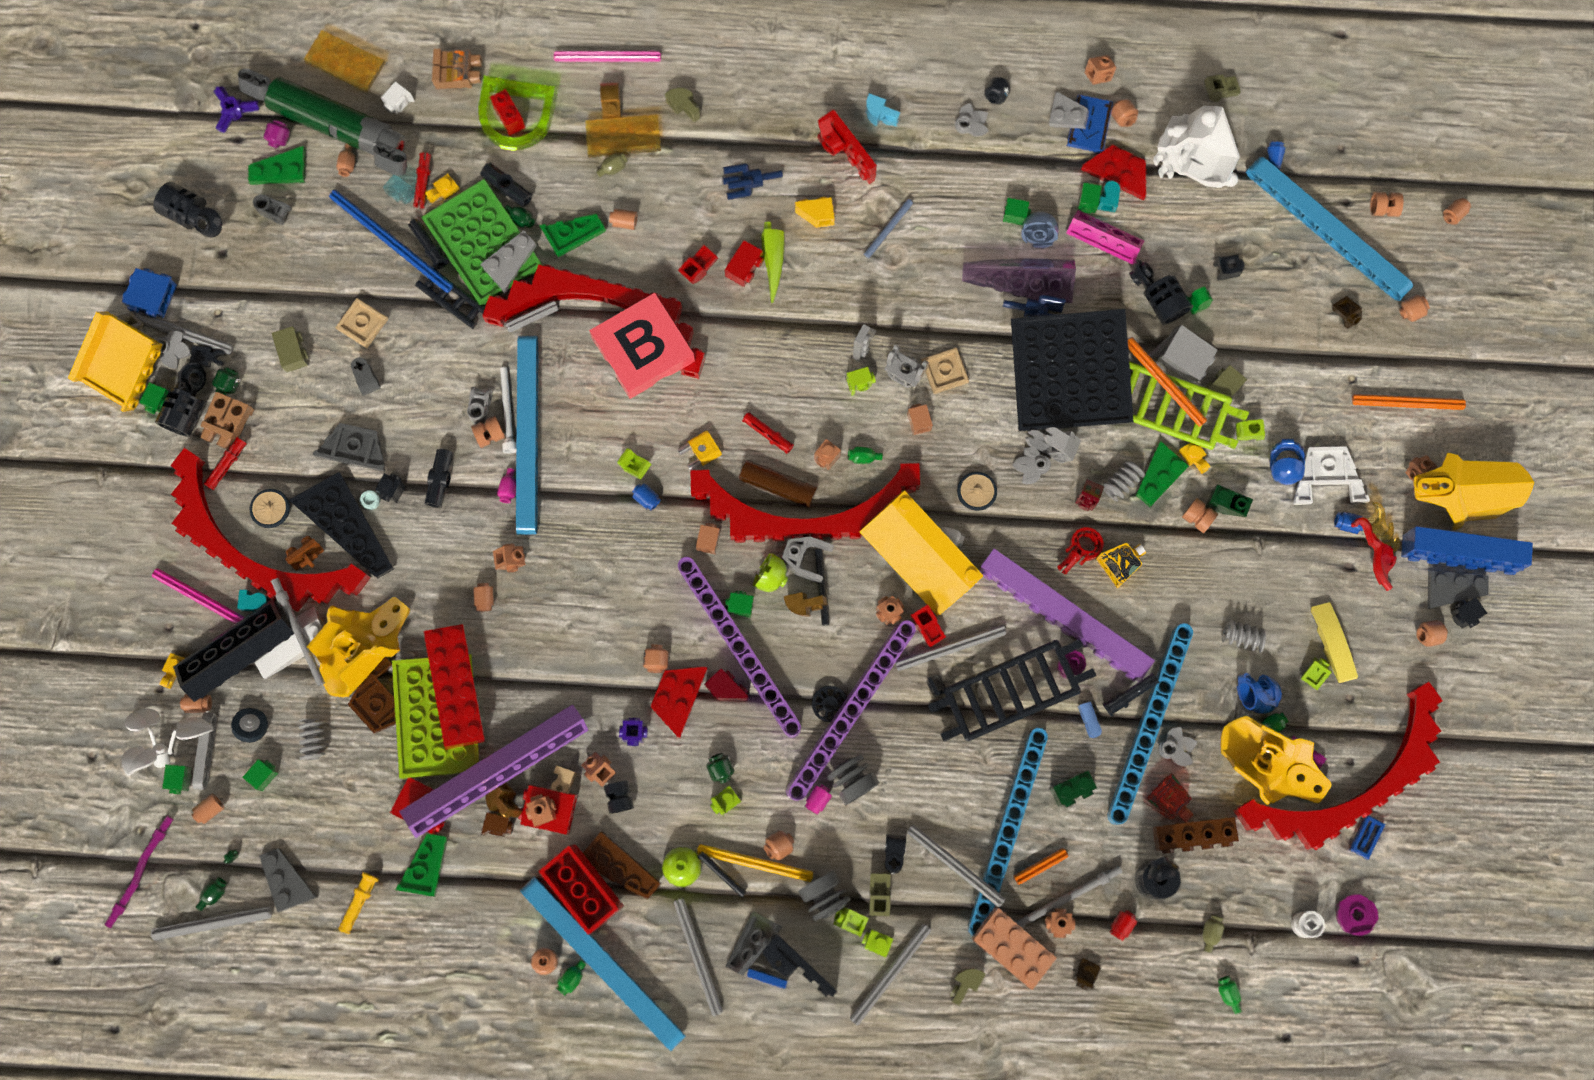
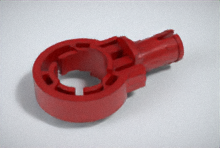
M1089 527L1078 529L1070 538L1069 546L1065 551L1068 553L1073 547L1074 549L1057 566L1058 570L1060 571L1066 566L1061 572L1066 575L1083 556L1085 557L1079 563L1080 565L1095 559L1102 552L1104 546L1100 533ZM1082 536L1090 538L1095 546L1093 551L1084 550L1080 546L1079 538Z

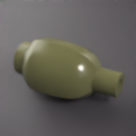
M615 152L602 162V168L597 170L596 173L599 177L605 174L614 175L625 168V163L628 160L623 152L620 154Z
M1211 915V918L1205 922L1203 929V940L1206 943L1204 951L1212 953L1214 945L1220 942L1225 928L1223 918Z

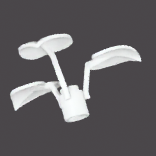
M145 708L129 714L125 719L126 728L130 731H141L147 728L153 743V749L136 746L125 751L122 756V767L125 774L129 776L135 771L146 768L153 763L156 767H165V765L170 763L169 754L173 753L172 747L175 737L182 740L195 738L214 731L213 727L200 717L185 718L177 723V729L173 730L170 744L167 748L162 743H156L151 728L152 725L160 722V715L157 711Z

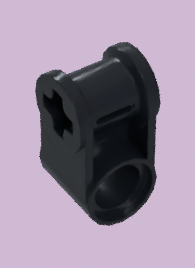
M886 835L885 868L891 874L899 873L903 867L906 836ZM892 859H896V863L900 864V866H896V869H892V866L888 865V862H892Z

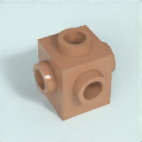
M1108 55L1090 58L1084 73L1093 85L1109 82L1113 78L1116 66Z
M1425 455L1410 461L1409 468L1405 473L1413 481L1416 475L1432 471L1438 467Z
M510 543L493 551L495 570H507L510 573L516 572L518 568L526 565L523 546H515V544Z
M885 596L877 602L879 605L876 608V616L886 626L890 623L894 625L902 619L904 605L899 598L895 599L894 596L890 598ZM892 606L894 611L889 612L887 607Z
M594 752L581 765L586 770L584 775L591 782L595 780L601 787L616 774L609 766L612 762L604 754L600 757Z
M537 795L530 798L531 802L526 804L527 808L525 811L527 817L533 821L534 827L557 819L554 812L556 805L549 796Z
M1054 909V912H1049L1045 918V928L1048 929V933H1054L1053 937L1066 938V934H1071V930H1075V918H1072V914L1067 913V909ZM1060 919L1064 920V927L1058 925Z

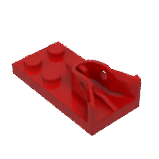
M833 109L818 119L821 133L817 135V138L823 148L831 155H836L843 150L848 156L849 163L858 169L861 179L866 180L869 185L873 183L876 178V163L836 111Z

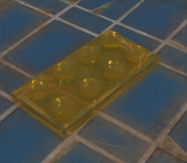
M321 30L303 59L305 63L367 93L385 65L384 59Z
M658 114L585 121L588 157L610 156L615 152L619 154L621 152L623 154L661 151Z

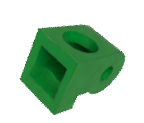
M1206 286L1192 292L1191 297H1188L1194 306L1190 310L1192 315L1209 308L1213 301Z

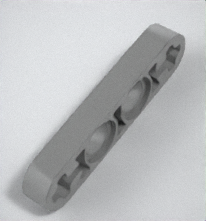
M203 713L202 719L207 721L214 731L201 735L198 739L192 783L193 788L198 790H206L208 786L217 724L215 713Z

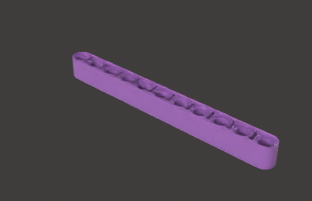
M690 557L681 558L678 562L681 576L784 734L789 738L797 737L801 732V725L694 560ZM689 563L692 565V568L689 571H684L682 566ZM695 579L703 581L700 587L692 585ZM705 595H711L713 597V600L710 603H705L702 601ZM715 611H722L723 617L715 619L713 613ZM726 627H732L734 632L731 635H725L723 630ZM736 643H743L745 647L742 651H735L734 645ZM753 659L755 661L754 666L751 668L744 665L745 660ZM763 675L766 680L764 683L758 684L755 682V677ZM768 691L776 693L774 700L766 699L765 695ZM779 707H784L787 710V714L780 717L776 714V710ZM789 724H796L798 730L795 733H789L786 729Z
M902 621L894 627L788 784L786 795L790 799L800 801L807 795L914 636L916 627L913 622ZM904 624L909 628L907 635L901 631V627ZM893 640L898 643L896 651L892 650L890 646ZM882 656L886 657L888 661L885 667L880 664ZM871 672H874L877 676V680L874 683L869 680ZM860 688H863L866 691V696L864 699H861L858 696V691ZM850 704L855 707L853 715H849L847 712V707ZM840 720L844 723L842 731H838L836 728V723ZM827 737L833 739V746L830 748L825 745ZM817 753H820L823 757L820 764H816L814 761V756ZM808 769L811 771V778L806 781L803 778V772ZM795 786L800 788V794L797 797L792 795V788Z

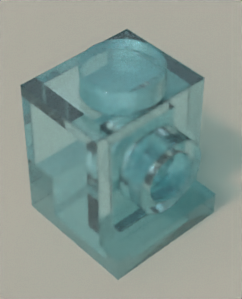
M393 175L383 186L388 196H391L396 202L401 201L405 205L410 203L415 195L412 187L397 175Z

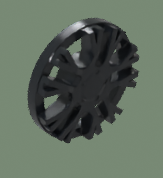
M836 686L820 688L812 699V709L816 717L821 721L830 723L834 718L833 712H838L839 709L837 707L842 706V704H838V699L844 698L845 701L847 699L846 694ZM827 689H833L832 696L828 695ZM821 691L824 692L826 698L822 696V694L820 693ZM839 692L840 695L836 699L834 696ZM817 696L822 699L821 703L815 702ZM822 705V708L816 709L815 706ZM821 710L825 711L824 717L819 714ZM828 712H831L830 719H827Z

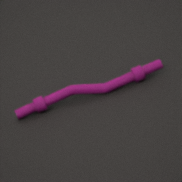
M167 815L160 827L156 828L153 832V838L139 858L130 885L119 902H116L111 909L112 913L104 924L106 927L112 928L119 915H123L128 901L139 886L147 860L158 843L163 841L167 835L166 831L174 820L172 817Z

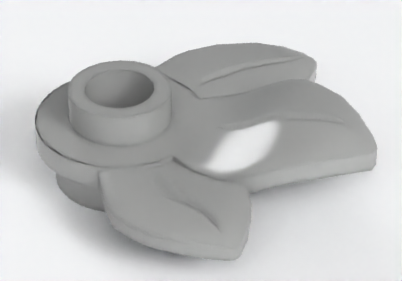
M970 103L966 104L960 109L959 117L955 121V129L962 134L969 133L973 136H983L988 132V129L984 126L988 113L973 111L972 105Z
M171 331L165 337L156 339L159 343L166 344V349L161 348L160 355L163 364L170 368L177 369L178 358H186L191 354L188 345L181 342L183 339L182 332Z
M1026 447L1024 448L1025 456L1017 458L1013 463V467L1019 472L1024 473L1022 478L1023 484H1033L1040 479L1041 474H1045L1050 470L1051 462L1048 457L1041 455L1038 449ZM1040 461L1044 462L1043 467H1038Z
M1177 727L1167 733L1166 740L1160 743L1158 750L1163 758L1171 759L1176 765L1189 766L1193 764V761L1188 753L1195 748L1197 741L1190 737H1184L1182 728ZM1166 746H1169L1171 748L1170 753H1167L1165 751Z

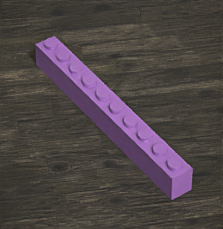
M996 549L992 550L980 567L979 571L982 572L985 579L995 581L998 588L1012 593L1013 598L1018 602H1025L1029 605L1028 608L1032 612L1045 616L1044 619L1048 623L1059 626L1061 632L1069 637L1072 635L1077 640L1080 639L1083 647L1092 649L1093 654L1098 658H1105L1110 662L1109 665L1112 668L1125 672V676L1133 682L1141 681L1155 662L1154 659Z
M572 704L399 812L414 837L417 838L589 730L583 718Z

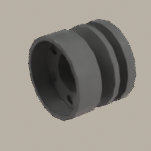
M862 754L844 761L827 776L829 781L838 777L839 780L832 785L834 788L843 785L844 789L838 795L845 806L880 784L873 772L866 775L863 774V771L868 767L867 763L860 767L857 765L864 760Z
M834 870L798 890L804 902L814 901L815 904L808 909L809 912L818 908L820 913L813 916L814 921L828 918L843 909L851 901L849 896L840 900L839 895L846 892L845 889L835 891L834 887L840 883V880Z

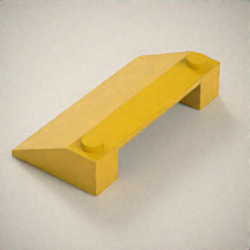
M906 491L898 494L859 531L913 591L929 605L937 616L942 614L983 577V574Z

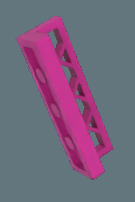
M1077 210L1066 234L1130 264L1134 263L1144 243V240L1080 210Z

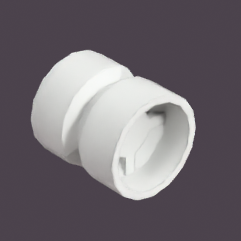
M1302 911L1293 916L1291 928L1297 936L1316 938L1324 932L1325 921L1317 912Z

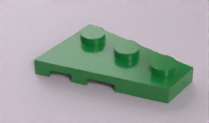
M301 146L249 164L248 183L250 185L305 183V147Z
M597 214L578 217L566 222L558 221L556 224L539 225L558 258L606 232Z
M1160 441L1136 496L1147 506L1151 507L1189 466Z
M426 834L413 861L406 869L401 882L397 885L396 891L436 897L448 837Z

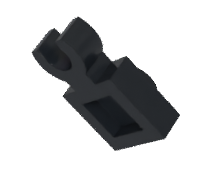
M192 346L190 363L195 362L202 367H211V362H214L218 366H223L224 362L217 359L219 356H226V354L222 350L213 352L211 347Z

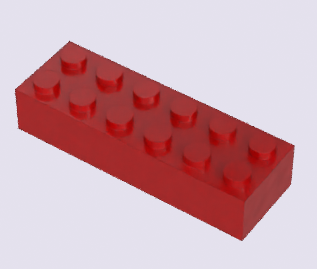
M463 624L423 631L445 750L485 742Z

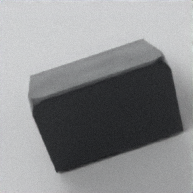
M939 675L929 677L926 683L933 696L937 698L944 694L946 686Z

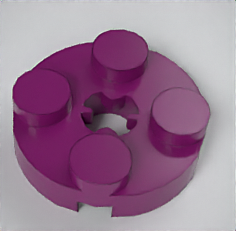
M1359 894L1349 895L1337 903L1336 919L1344 932L1359 936L1366 935L1373 930L1378 922V910L1375 904L1365 896ZM1355 909H1358L1357 912L1362 914L1359 917V921H1356V918L1352 916Z

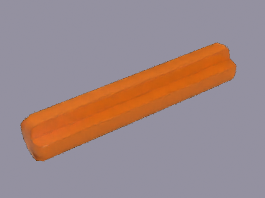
M1061 848L1013 876L1015 882L1020 885L1068 858L1066 850Z

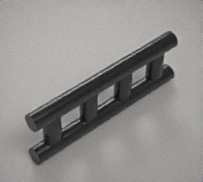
M429 278L425 283H422L420 280L416 282L415 286L471 329L476 327L477 323L473 319L479 312L484 313L485 306L479 305L477 300L453 282H451L453 285L451 291L459 296L453 305L444 299L449 293L441 290L437 294L430 289L434 282ZM465 301L474 307L467 316L458 310Z

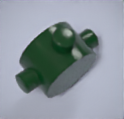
M232 849L224 855V863L227 864L238 858V850Z

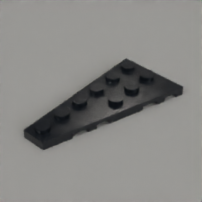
M340 472L289 499L292 504L377 579L394 570Z

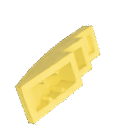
M1328 602L1311 607V613L1318 625L1317 632L1324 645L1323 651L1338 683L1357 679L1358 675L1351 652L1331 603Z

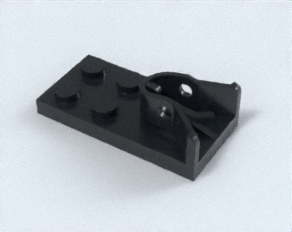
M778 934L764 948L763 954L772 968L787 978L800 967L804 971L802 975L810 983L815 981L819 985L817 989L825 997L830 995L833 998L838 992ZM776 961H781L782 965L777 967L775 963Z

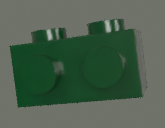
M1089 770L1050 788V791L1058 807L1065 805L1067 808L1075 804V799L1080 796L1085 799L1094 795L1093 790L1097 789V786Z

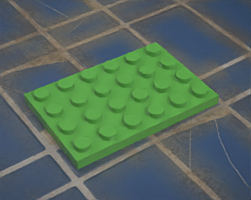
M483 179L422 216L424 223L479 305L486 304L489 296L495 297L503 293L480 264L520 234V231ZM534 252L519 269L518 275L514 280L520 281L536 273L538 264L542 265ZM514 280L511 281V283L508 286V289L512 287Z

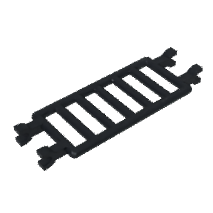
M1053 640L945 687L944 693L946 697L928 704L932 713L950 705L958 723V727L940 734L943 741L945 742L961 734L965 741L974 740L1080 694L1079 683L1097 676L1094 668L1075 676L1070 667L1066 654L1083 648L1081 640H1076L1061 647L1058 640ZM1052 649L1055 650L1072 688L1063 693H1060L1043 653ZM1036 657L1053 694V697L1042 701L1025 661ZM1018 665L1035 705L1024 709L1007 671L1008 668ZM999 672L1017 711L1007 717L989 679L990 676ZM981 680L999 719L991 724L987 723L971 687V684ZM962 688L965 690L981 727L972 732L969 731L953 695V692Z

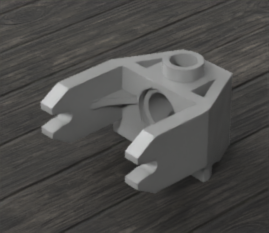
M895 344L893 350L888 355L887 366L884 370L892 380L904 387H916L928 369L929 362L924 360L922 365L917 363L915 358L901 354L899 352L900 346ZM908 367L911 371L905 373L901 368Z
M1056 427L1046 428L1050 435H1045L1038 430L1028 431L1032 438L1026 437L1025 440L1030 447L1038 449L1040 453L1054 458L1055 461L1060 463L1074 460L1081 440L1072 431L1062 432Z
M812 537L788 539L782 556L786 566L796 576L822 583L823 576L805 570L802 567V562L807 548L816 547L832 552L834 545Z

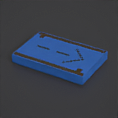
M1077 95L1076 102L1086 107L1089 115L1085 129L1070 128L1067 146L1101 153L1104 150L1113 102Z

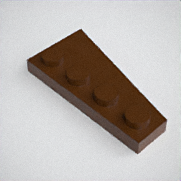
M603 831L596 836L583 852L599 874L646 899H649L662 884Z

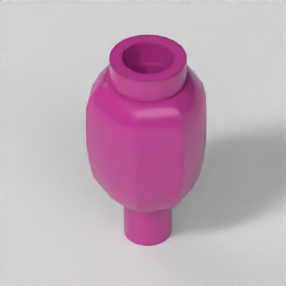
M511 468L507 469L506 475L502 477L498 486L497 495L502 503H511V500L516 495L515 470Z

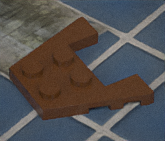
M386 657L381 660L358 686L347 704L374 734L396 725L394 697L378 680L379 677L392 667V663Z

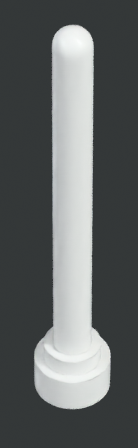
M502 366L500 373L506 437L502 448L503 453L511 454L516 453L517 442L513 439L508 368Z

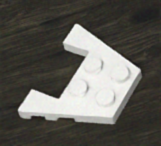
M1347 446L1309 447L1306 450L1305 474L1302 480L1298 481L1293 501L1294 505L1313 503L1311 485L1334 484L1349 485L1350 504L1370 502V498L1366 495L1363 488V482L1357 475L1355 464Z

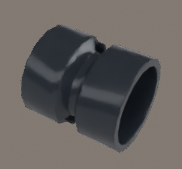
M620 781L603 786L605 796L609 798L607 802L609 814L634 809L633 799L629 796L631 792L629 781Z

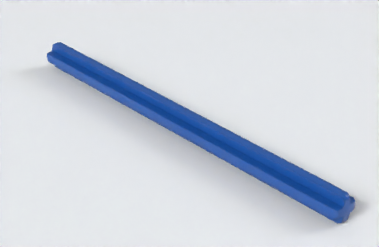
M333 190L329 194L331 200L442 290L449 293L453 289L451 282L341 193Z

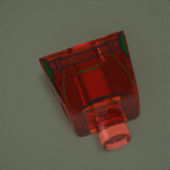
M1172 773L1168 774L1143 801L1168 820H1172L1178 815L1187 822L1194 815L1186 807L1192 798Z

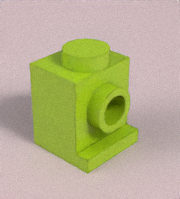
M868 367L846 373V381L851 396L855 395V391H866L873 383H876L874 373L870 372Z

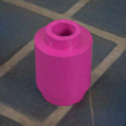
M823 784L820 787L816 785L806 799L805 807L818 815L820 811L824 810L832 795L829 794L831 790Z

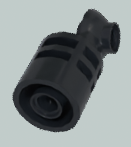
M170 181L163 184L158 190L153 203L156 213L186 229L192 230L195 228L205 237H216L222 230L220 215L214 209L205 207L207 202L203 197Z
M1135 260L1133 270L1129 272L1130 277L1137 286L1141 284L1144 286L1145 291L1143 294L1162 325L1170 324L1192 310L1194 306L1176 276L1167 275L1155 282L1153 278L1155 274L1146 261Z
M195 362L184 365L178 372L177 385L175 388H170L155 420L158 426L185 437L191 436L205 404V401L199 400L195 396L206 383V372L200 364Z
M1167 856L1142 864L1135 874V883L1138 891L1144 897L1150 899H1165L1173 896L1179 890L1181 884L1180 872L1178 871L1180 867L1174 862L1169 861Z

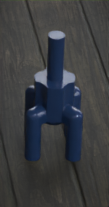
M743 163L723 167L724 174L741 172V175L723 177L722 183L727 185L728 189L743 187L744 190L726 193L727 200L751 196V188L762 187L765 180L782 178L783 173L782 170L762 173L759 169L749 170L748 164Z
M1040 295L1039 300L1027 298L1026 304L1004 300L1003 307L1024 311L1023 317L1054 315L1049 314L1048 311L1062 313L1066 299Z

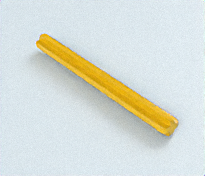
M699 844L697 849L698 855L703 851L710 858L811 882L814 873L809 870Z

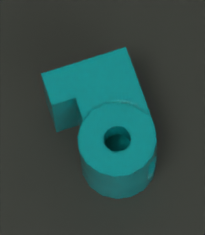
M1109 181L1105 184L1097 210L1116 212L1120 195V185L1117 182Z
M239 589L237 609L244 612H254L269 602L270 599L262 593H254L252 595V592Z

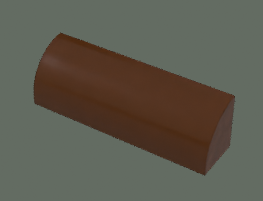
M746 460L739 474V480L808 508H810L818 489L814 485L750 460Z

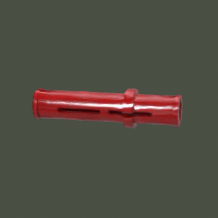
M424 152L419 153L413 203L415 208H418L419 201L420 209L425 208V193L428 176H430L431 172L429 170L431 154L426 153L425 160Z
M747 412L743 417L742 422L769 440L772 446L776 445L786 454L794 447V444L781 436L779 431H774L751 414V412Z
M236 437L229 449L224 451V456L203 484L215 490L234 461L237 462V457L247 443Z

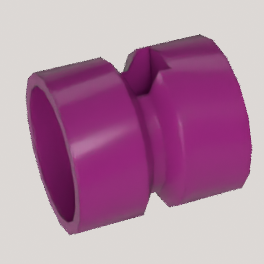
M1078 651L1066 654L1074 675L1081 674L1086 667L1084 655ZM1058 660L1057 670L1063 678L1067 679L1064 670L1060 664V661Z

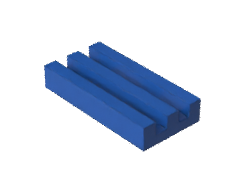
M1369 815L1364 817L1349 851L1355 852L1357 855L1369 860L1386 824ZM1369 821H1371V823H1370V825H1369V828H1368V830H1367V832H1366V834H1365V836H1364V838H1363V840H1362V842H1361V844H1360V846H1359V849H1357V846H1358V844H1359V842H1360V840H1361V838H1362V836H1363V833H1364V831H1365V829H1366V827H1367ZM1375 825H1378V828L1369 844V847L1366 853H1364L1363 850L1370 838V835Z
M750 968L747 973L749 978L782 989L786 988L788 982L787 980Z

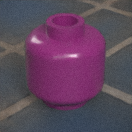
M276 120L267 123L263 138L268 141V146L278 149L279 146L287 145L290 136V130L287 128L288 125Z

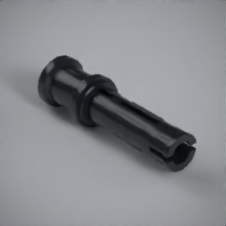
M418 219L411 220L408 223V227L423 246L425 256L430 258L435 270L444 268L449 260L440 252L439 245L432 242Z
M1152 672L1125 692L1116 693L1114 698L1108 702L1104 701L1102 704L1109 715L1113 717L1115 716L1114 713L1123 707L1127 708L1129 702L1160 682Z

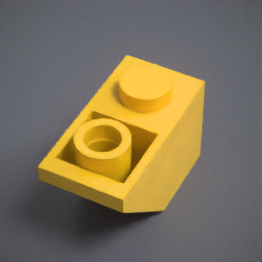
M819 197L815 200L801 199L795 202V213L813 226L824 227L834 225L832 198Z

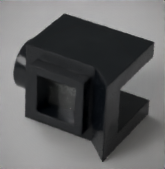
M1238 254L1226 257L1218 256L1213 263L1214 267H1219L1220 274L1217 277L1218 281L1239 277L1245 268L1244 261L1239 258Z

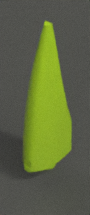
M764 222L761 244L769 280L770 303H773L782 273L784 231L772 229L771 222Z

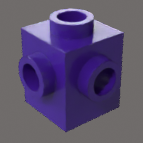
M630 717L628 720H623V726L619 727V737L622 738L624 743H627V746H639V743H644V738L648 737V726H645V723L640 721V718ZM637 730V736H631V731Z

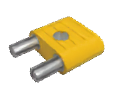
M707 430L687 441L688 444L678 449L680 455L692 449L697 457V460L687 465L689 470H693L700 465L703 467L722 455Z

